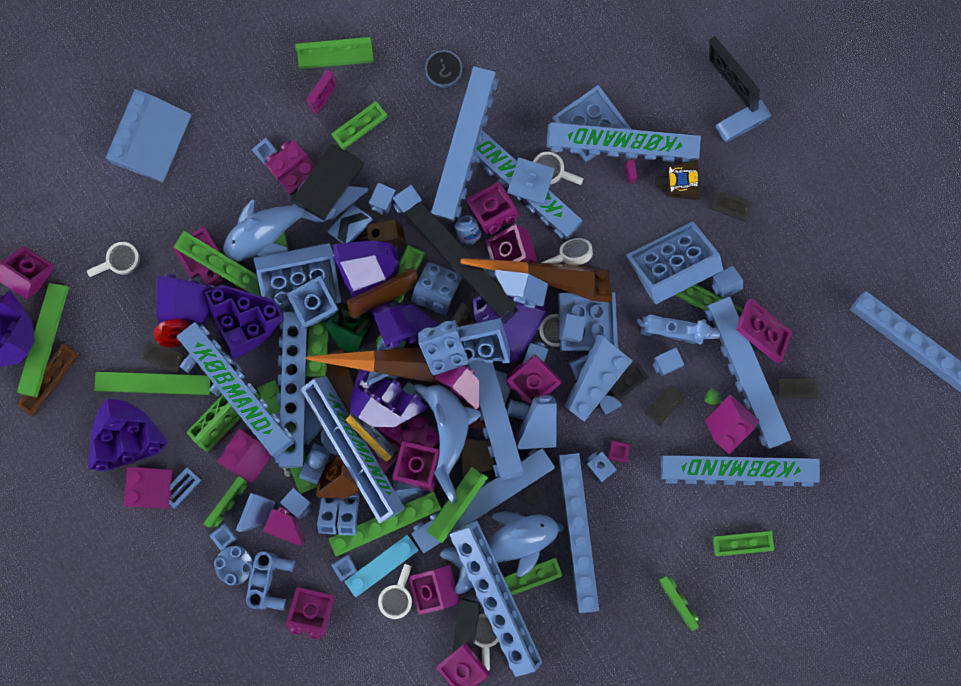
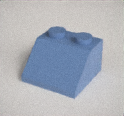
M495 271V275L506 295L513 297V301L524 303L523 306L535 308V305L543 306L548 283L527 273Z

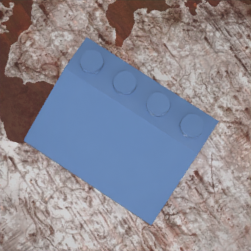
M134 89L106 159L111 164L164 183L192 114L155 96Z
M693 221L626 255L643 287L655 304L723 271L720 254Z
M330 243L254 258L261 296L275 300L282 315H284V312H295L286 294L318 276H321L328 286L336 304L341 303L335 261Z

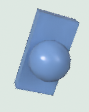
M314 443L299 478L318 485L331 453L325 447Z

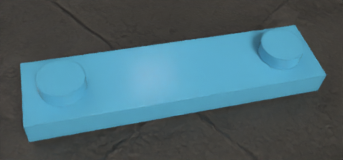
M406 535L347 579L345 583L353 595L357 597L419 551V549L410 537Z

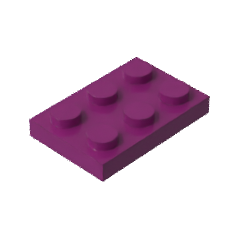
M752 298L746 301L736 330L774 362H782L792 331Z

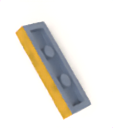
M353 413L349 414L345 419L349 427L355 430L362 440L375 450L378 457L383 458L387 462L394 455L396 449L375 427L370 426Z

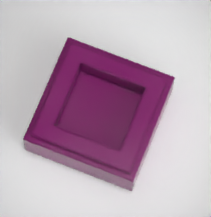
M634 160L627 161L625 170L628 183H636L637 173Z
M611 440L608 459L627 463L631 444Z

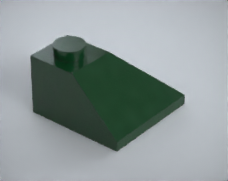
M339 303L337 306L338 311L329 318L326 327L339 348L351 353L359 352L375 317L363 313L352 318L348 305Z

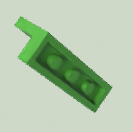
M370 37L295 44L299 69L374 62Z
M257 392L255 393L256 397L259 399L261 396ZM223 394L186 432L207 453L241 418L229 402L223 406V403L227 400ZM215 414L214 418L209 421L210 417ZM201 428V431L195 436L194 434Z
M471 467L455 490L457 501L452 505L451 501L448 500L427 530V533L443 543L488 477Z

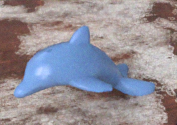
M251 200L243 208L238 224L226 237L223 247L225 256L235 262H243L254 256L262 257L287 252L289 250L288 247L274 243L286 229L300 218L314 222H324L335 214L336 209L333 208L323 221L295 204L293 206L269 208L255 213L256 201Z
M416 384L414 387L416 393L431 407L437 420L440 455L434 474L453 505L457 498L449 473L464 447L469 424L481 417V413L475 408L463 407L455 394L443 386L433 385L426 387Z
M502 511L493 513L492 518L505 526L494 533L487 540V543L497 563L520 559L516 576L522 577L532 570L538 560L540 551L552 543L557 535L563 532L565 527L547 515L538 514L524 517L518 513ZM456 547L443 549L440 556L451 561L460 569L459 580L454 588L455 593H466L474 586L468 578V573L463 563L460 561Z

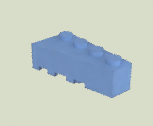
M501 318L458 327L459 337L468 357V363H473V361H485V363L503 361V363H510V348Z
M597 334L594 346L590 349L584 367L581 368L579 378L574 383L564 406L585 422L631 364L632 360L606 338Z

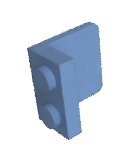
M428 262L414 288L411 302L446 316L462 278L456 272Z
M455 320L451 322L445 321L433 328H425L418 333L419 345L433 375L468 364V357L460 340Z

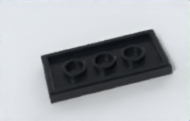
M716 36L712 37L709 41V61L751 112L756 111L759 105L760 89Z
M331 144L293 196L291 202L324 221L364 166V162Z

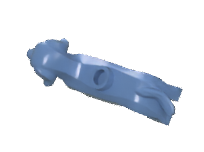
M655 315L643 316L642 320L637 319V323L641 326V335L651 336V334H656L691 344L697 342L700 345L704 339H716L720 336V332L706 324L705 319L698 321L697 324Z

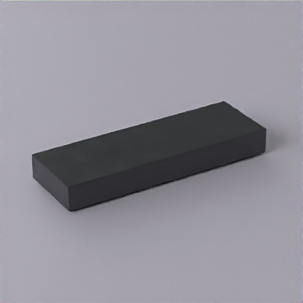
M465 598L460 599L453 652L464 643L474 652L481 602Z

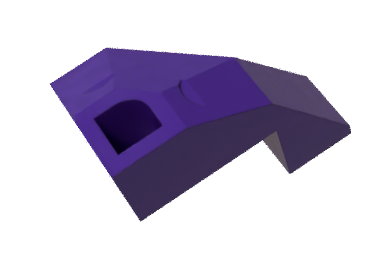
M371 240L333 245V259L338 265L344 283L352 297L370 290L396 277L398 274L400 263L397 248L391 243Z
M164 274V277L157 276L156 314L158 324L171 319L186 320L191 325L194 322L199 326L204 324L212 315L205 292L219 286H206L199 284V281L196 280L186 281L178 279L172 274Z
M225 285L205 292L215 325L232 360L249 353L266 341L283 319V315L275 300Z
M9 290L4 296L0 295V367L19 364L27 356L35 342L32 320Z
M480 297L473 299L474 315L477 323L499 319ZM546 298L543 306L535 305V308L523 306L524 303L515 302L519 312L509 319L506 324L502 322L510 348V363L521 358L548 313ZM499 361L502 366H506V365L510 364V363H503V361Z
M386 302L372 309L386 348L389 346L391 349L402 345V341H405V343L410 342V344L419 342V332L425 328L439 326V324L413 304Z
M359 370L350 396L351 413L370 426L396 427L427 409L428 406L422 403L423 398L415 393L411 396L400 388L402 384L392 379L389 381L386 378H382L367 385L370 371Z
M106 398L98 409L91 430L88 469L100 472L109 471L157 455L166 446L167 440L145 412L126 401Z

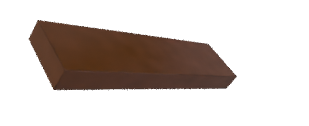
M412 268L347 300L350 316L355 318L415 288L418 282L417 271Z
M62 343L47 363L38 397L23 395L16 405L29 415L34 416L80 354L65 343Z

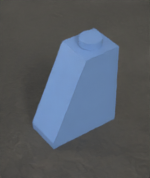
M541 395L533 399L515 437L517 449L556 447L557 404L554 397Z

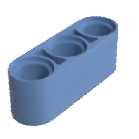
M759 100L756 111L751 112L746 107L721 121L715 127L723 141L727 143L765 122L772 115L763 100Z

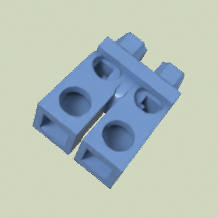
M352 494L347 499L322 498L317 522L318 532L322 534H336L338 527L339 535H356L359 494Z

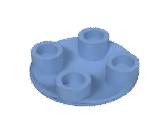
M229 546L223 549L214 561L217 576L227 585L244 583L249 579L253 568L252 556L246 549L240 546Z

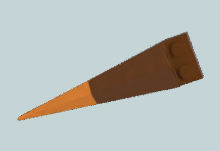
M465 258L461 259L460 262L495 271L527 273L548 283L550 286L571 292L591 301L611 303L612 300L609 270L594 269L591 265Z
M421 347L306 357L307 360L441 385L434 378L436 375L431 373Z

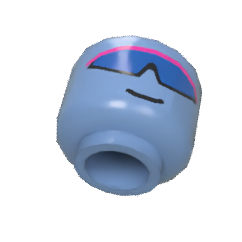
M470 215L462 216L455 224L457 239L467 245L476 243L481 237L478 220Z

